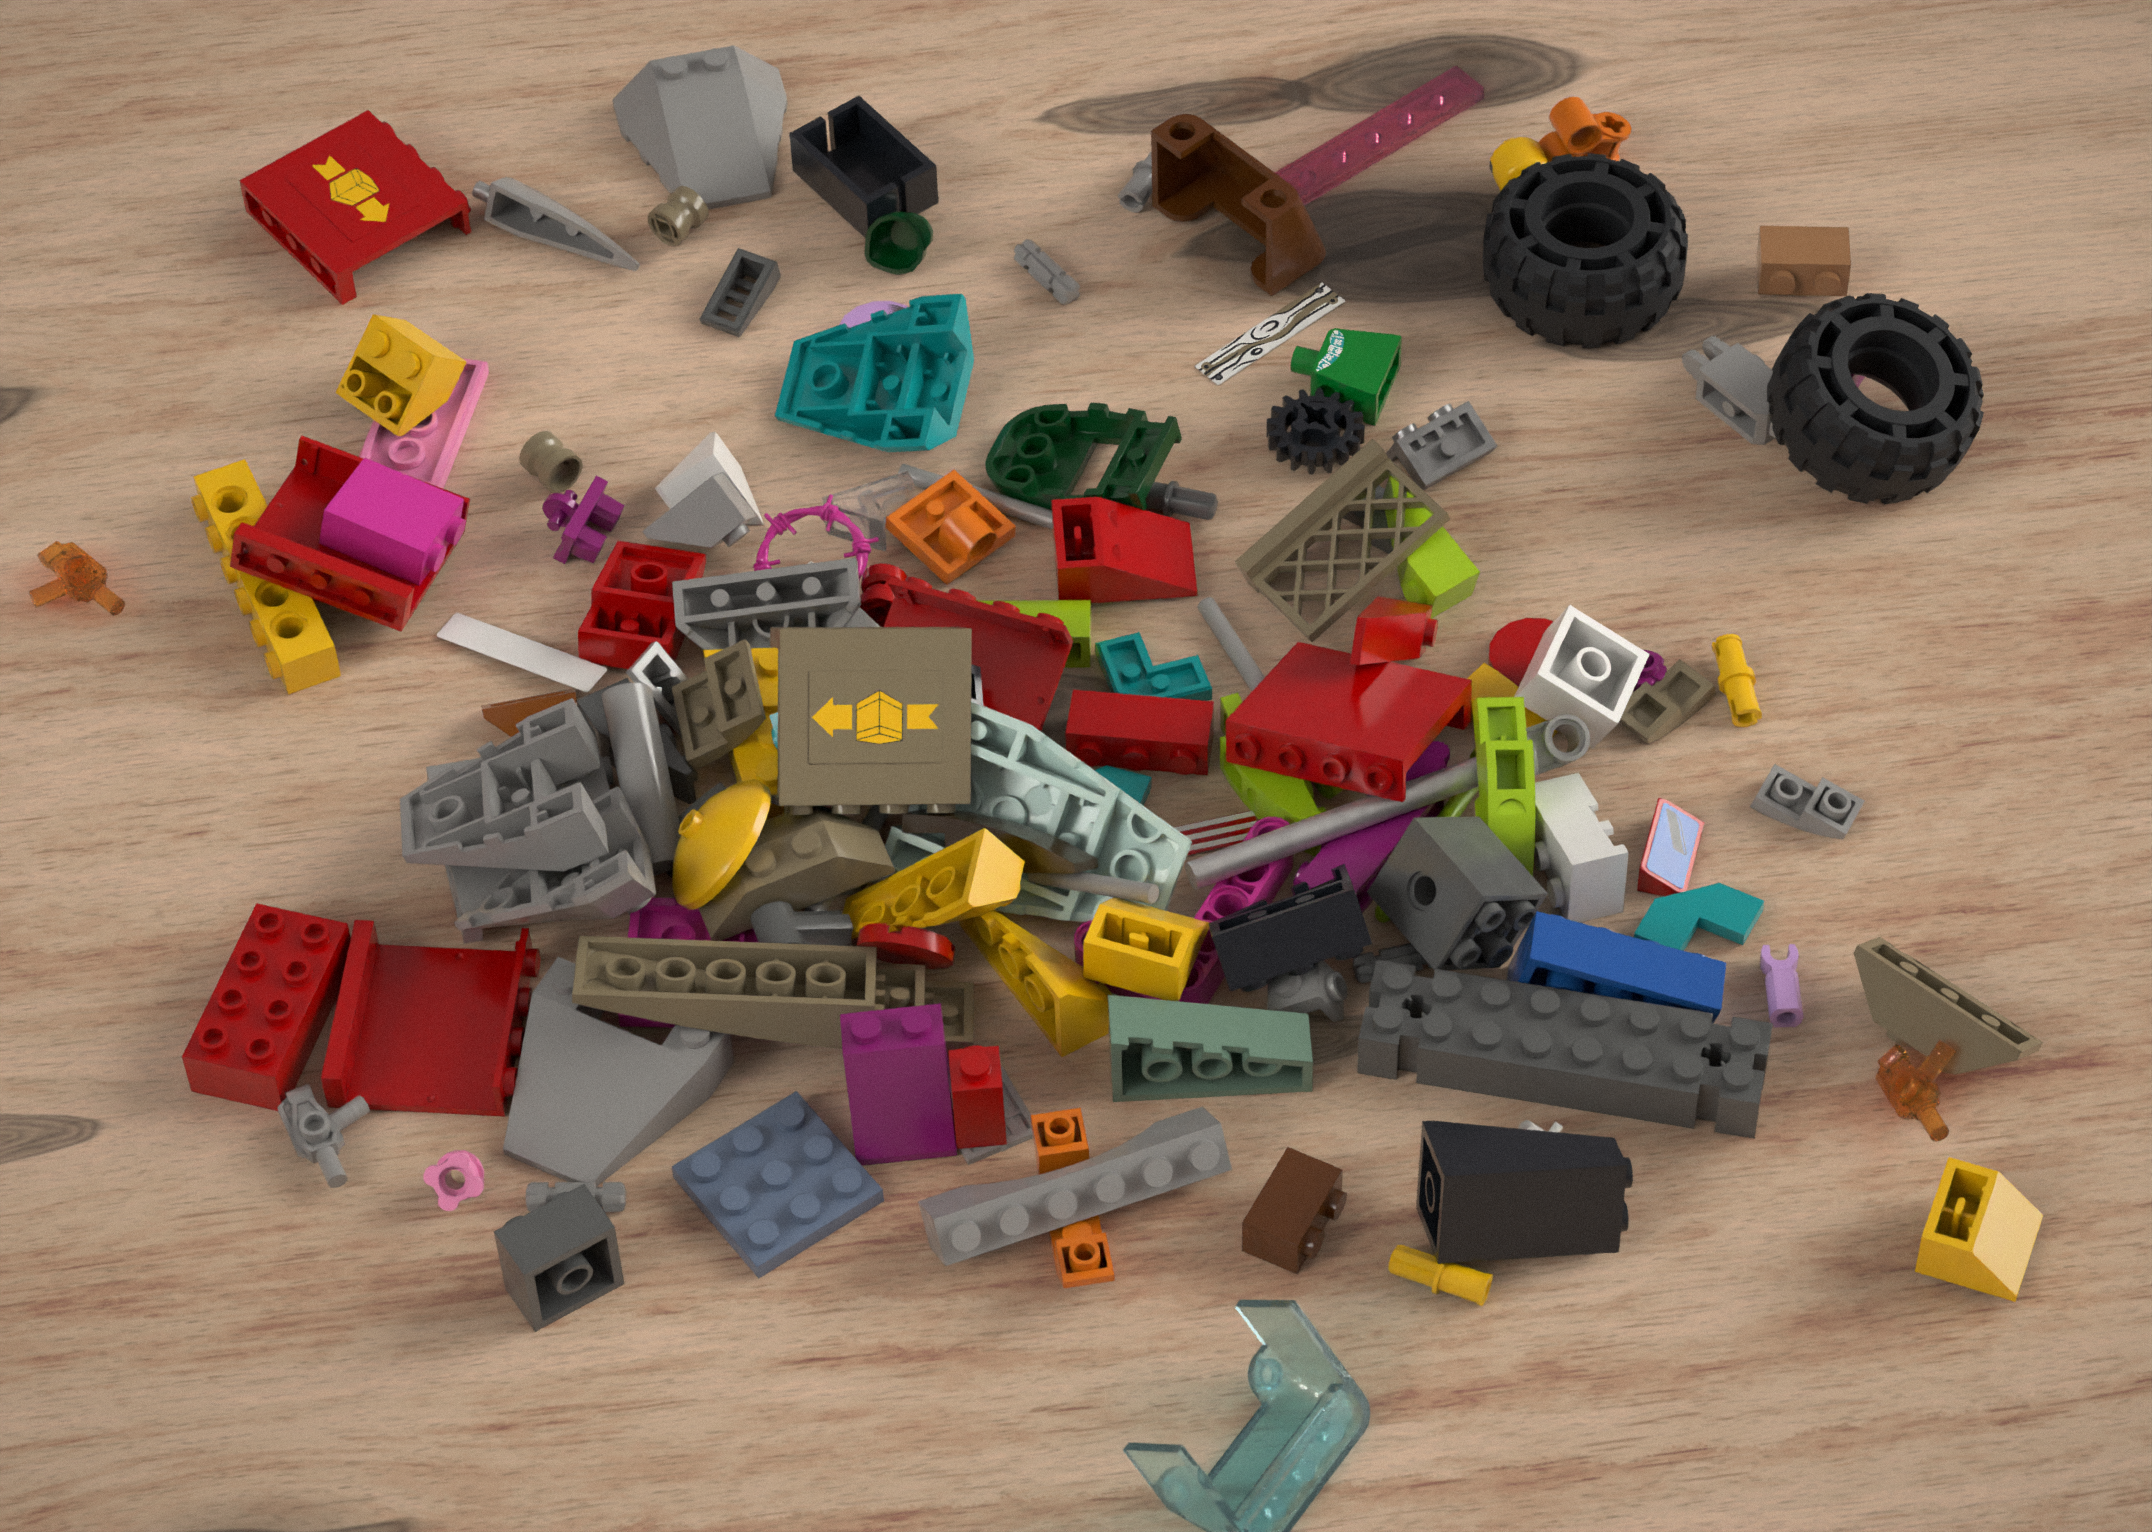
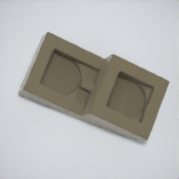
M1679 659L1665 673L1661 681L1656 682L1653 686L1645 681L1630 696L1619 722L1650 744L1679 727L1716 695L1715 685Z

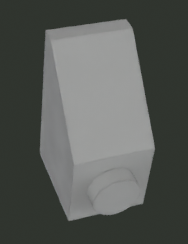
M722 472L710 477L642 532L648 539L710 548L725 542L730 547L750 532L746 524L756 515Z

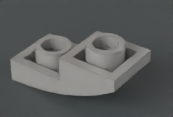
M1774 764L1750 807L1794 828L1825 837L1844 839L1865 801L1823 777L1818 786L1815 787Z

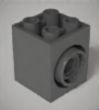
M1479 816L1414 818L1367 891L1370 897L1434 970L1500 968L1512 956L1514 945L1525 928L1530 925L1536 911H1538L1548 895L1544 888Z

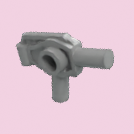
M309 1084L285 1092L286 1098L277 1109L298 1157H305L313 1164L318 1162L329 1187L338 1188L344 1185L347 1181V1176L337 1156L340 1154V1149L345 1145L340 1131L370 1112L367 1102L362 1096L358 1095L339 1109L328 1114L316 1102Z

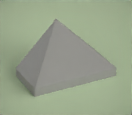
M655 641L626 671V674L633 682L643 683L651 687L655 708L682 739L671 687L687 680L688 677L661 645Z

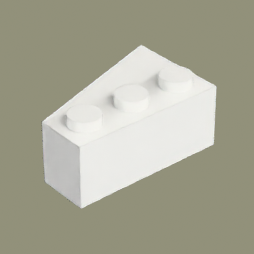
M1579 773L1535 783L1534 864L1538 871L1544 870L1548 878L1547 892L1553 908L1560 907L1565 919L1583 922L1623 912L1629 852L1624 844L1617 846L1612 844L1608 836L1614 834L1613 827L1609 820L1598 821L1594 812L1599 810L1598 803Z

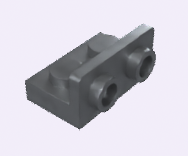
M1467 401L1453 409L1451 404L1439 408L1428 417L1429 423L1420 428H1417L1415 423L1401 429L1393 435L1392 440L1394 444L1386 454L1391 461L1399 458L1412 480L1422 490H1425L1492 453L1496 449L1497 444L1470 402Z

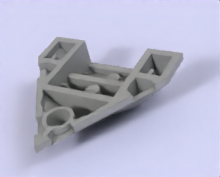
M617 786L592 800L606 824L607 854L600 856L590 864L579 865L564 872L511 869L488 891L490 896L483 901L480 908L473 912L467 910L454 922L458 930L565 920L612 919L624 912L632 913L643 908L650 901L651 897L656 895L651 851L620 788Z

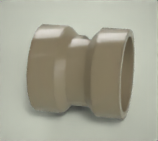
M679 186L668 195L666 204L661 203L649 213L648 224L653 233L662 242L669 246H677L688 237L690 228L695 229L707 220L709 215L708 208L704 200L694 190L687 186Z
M548 431L539 432L532 436L524 444L519 456L522 467L531 475L539 476L540 483L551 493H560L569 489L579 478L583 467L582 460L572 450L563 448V443Z

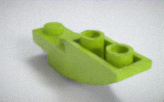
M1238 692L1221 697L1220 728L1224 736L1220 737V768L1230 786L1250 811H1253L1259 820L1265 817H1278L1289 822V824L1325 812V808L1323 806L1317 808L1313 800L1314 793L1311 781L1226 762V719L1243 701ZM1322 844L1304 850V852L1315 857L1320 852Z
M1524 697L1476 698L1472 702L1479 797L1474 801L1475 816H1479L1533 876L1535 769L1533 740H1527Z

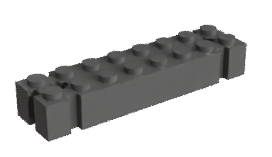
M1376 959L1369 990V1007H1365L1358 1038V1074L1397 1080L1398 1071L1402 1070L1417 1073L1416 1083L1692 1129L1695 1128L1696 1119L1716 1122L1714 1131L1716 1133L1755 1139L1773 1023L1733 1017L1730 1027L1712 1024L1713 1013L1435 969L1432 979L1415 976V965Z

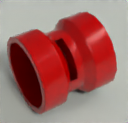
M884 563L874 564L866 568L861 583L863 593L860 596V608L880 627H884L895 597L888 585L889 578L892 577L905 581L907 577L906 573L899 567Z

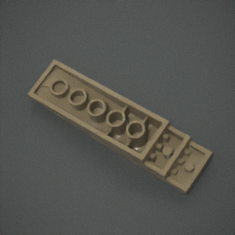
M579 936L572 991V1003L707 1031L842 1049L840 1014L941 1003L947 1056L949 1057L948 1050L963 1049L973 1045L974 983L925 981V965L876 963L877 947Z

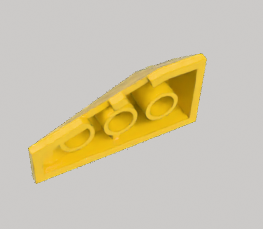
M995 910L982 916L959 921L961 928L1061 1057L1109 1034L1108 995H1111L1105 984H1097L1094 980L1083 978L1082 966Z

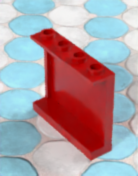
M1297 642L1226 719V762L1404 802L1406 799V772L1445 726L1464 730L1471 722L1472 680L1393 662L1364 665L1350 664L1351 653Z

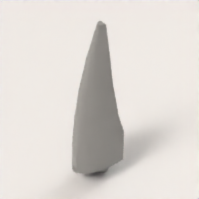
M504 177L491 182V185L478 181L473 188V197L487 203L484 220L518 237L633 271H637L640 267V264L592 224L550 197L514 178Z

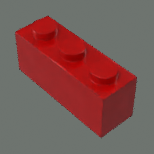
M1073 689L1065 732L1066 750L1089 767L1107 765L1134 771L1150 770L1173 772L1181 775H1208L1214 737V701Z

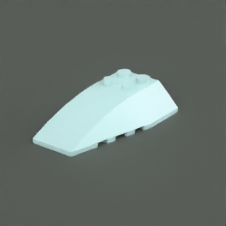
M971 701V804H956V811L973 812L1014 821L1058 837L1098 858V868L1083 872L1156 884L1159 888V896L1154 904L1129 901L1167 911L1192 841L1034 726ZM910 804L909 812L927 809V804ZM902 825L892 826L885 848L894 866V870L899 872L944 849L945 833H903ZM1022 873L1021 888L1017 898L1009 905L1000 906L994 910L1020 915L1048 917L1057 920L1087 922L1093 920L1100 903L1114 897L1029 882L1028 873Z

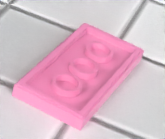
M464 359L467 363L449 400L403 436H396L373 420L359 457L370 459L398 472L444 489L488 377V363Z

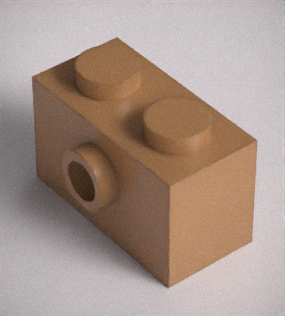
M1760 225L1756 255L1758 295L1847 296L1851 269L1849 227Z

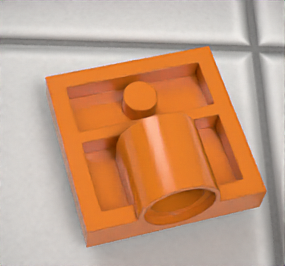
M955 470L946 474L886 517V529L946 585L1015 537L1016 526Z

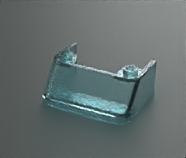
M1239 1300L1235 1306L1236 1310L1262 1343V1346L1251 1359L1248 1368L1250 1388L1262 1404L1208 1475L1195 1462L1183 1445L1128 1442L1123 1451L1168 1510L1205 1532H1290L1366 1431L1370 1421V1406L1362 1390L1295 1300Z

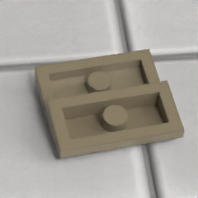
M746 639L704 658L706 671L671 687L686 760L695 770L712 763L736 748L755 732L766 719L750 644Z

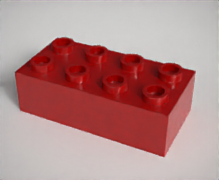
M256 903L182 1055L191 1092L278 1111L277 1107L286 1098L285 1092L295 1089L339 995L351 939L348 923Z

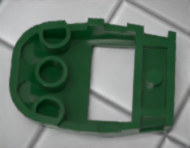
M1090 403L1085 411H1069L1067 404L1042 405L1021 412L1002 428L987 455L985 469L1000 494L1052 510L1051 500L1101 497L1146 510L1145 499L1173 444L1180 443L1182 436L1177 419L1173 416H1168L1165 423L1149 422L1145 411L1129 408L1126 414L1109 411L1108 404ZM1097 444L1119 445L1097 488L1086 489L1083 495H1071Z

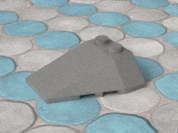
M734 45L649 61L612 99L621 135L627 142L631 141L640 151V158L647 166L651 165L660 176V182L669 193L679 186H687L700 195L708 210L772 197L778 162V146L782 138L783 117L787 109V96L778 68Z

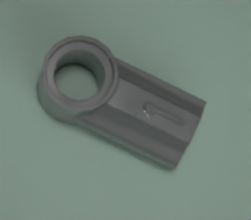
M779 901L761 906L750 917L759 943L852 946L851 935L853 925L849 914H842L840 910L793 911L791 904Z

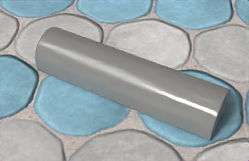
M635 682L616 685L604 691L601 698L620 790L624 794L651 851L653 874L656 876L673 870L674 852L681 837L678 833L680 823L651 687Z

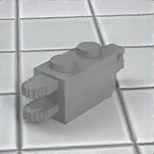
M1711 336L1703 341L1702 349L1706 357L1695 349H1691L1682 355L1683 367L1689 372V375L1691 374L1697 380L1696 400L1751 444L1765 445L1776 438L1772 430L1773 424L1770 420L1772 415L1769 413V403L1767 402V385L1773 371L1759 356L1750 353L1739 343L1730 347L1716 336Z

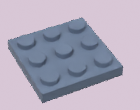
M797 1091L672 1166L673 1178L758 1279L884 1201L883 1189Z

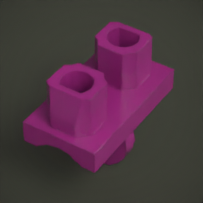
M596 475L580 504L576 502L578 496L572 490H566L564 494H549L542 504V510L549 519L547 527L553 531H558L561 526L566 527L561 536L562 542L553 556L555 560L566 564L570 555L573 554L594 564L607 536L587 527L589 522H592L612 532L625 506L604 494L608 481Z

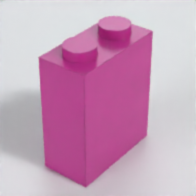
M364 458L325 508L319 544L411 583L420 585L430 570L436 572L439 569L449 544L456 545L459 542L466 525V520L461 518L464 499Z

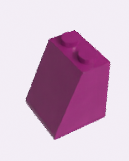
M941 1003L840 1014L843 1060L857 1161L864 1166L957 1156L950 1071Z

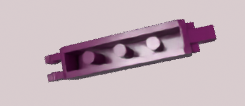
M1433 740L1406 772V782L1446 768L1448 760H1450L1448 745H1445L1444 742H1439V740ZM1445 799L1323 843L1320 852L1311 862L1305 861L1299 867L1294 877L1293 886L1301 882H1307L1309 889L1323 884L1334 879L1331 869L1345 863L1363 913L1373 901L1367 891L1414 818L1437 817L1444 807Z

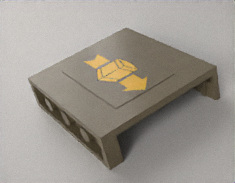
M770 627V647L778 648V795H771L770 803L784 806V814L790 815L813 814V806L832 805L833 814H861V805H879V813L903 814L909 813V804H927L928 813L956 812V804H971V628Z

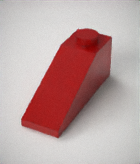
M1377 596L1357 616L1350 664L1364 665L1420 658L1426 651V646L1434 647L1438 620L1431 619L1433 606Z

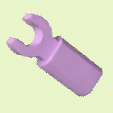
M1789 944L1787 959L1785 960L1774 959L1770 954L1769 945H1763L1761 950L1760 969L1766 975L1765 986L1770 1023H1773L1775 1028L1796 1027L1804 1018L1799 978L1796 972L1799 954L1795 944Z

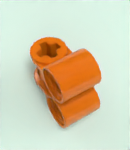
M1568 97L1559 101L1550 112L1549 119L1555 131L1546 134L1538 143L1548 162H1551L1552 157L1571 154L1572 157L1588 156V153L1606 155L1607 159L1619 161L1618 150L1622 141L1629 138L1632 128L1630 123L1618 114L1612 112L1591 114L1581 98Z

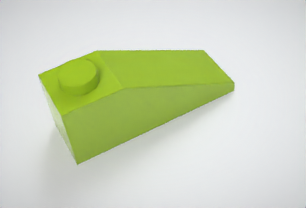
M1391 476L1388 478L1382 499L1398 498L1399 483ZM1407 492V498H1414ZM1425 508L1406 509L1404 527H1420L1432 514ZM1397 509L1385 510L1388 528H1396ZM1443 526L1397 566L1400 586L1406 600L1432 605L1431 619L1472 596L1480 574L1477 567ZM1394 538V539H1391V543H1392L1393 550H1394V540H1395V538Z

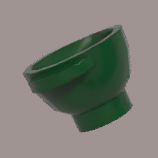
M893 212L882 215L867 229L864 250L865 258L872 267L891 274L900 275L913 272L925 258L927 247L933 241V229L925 217L916 213Z

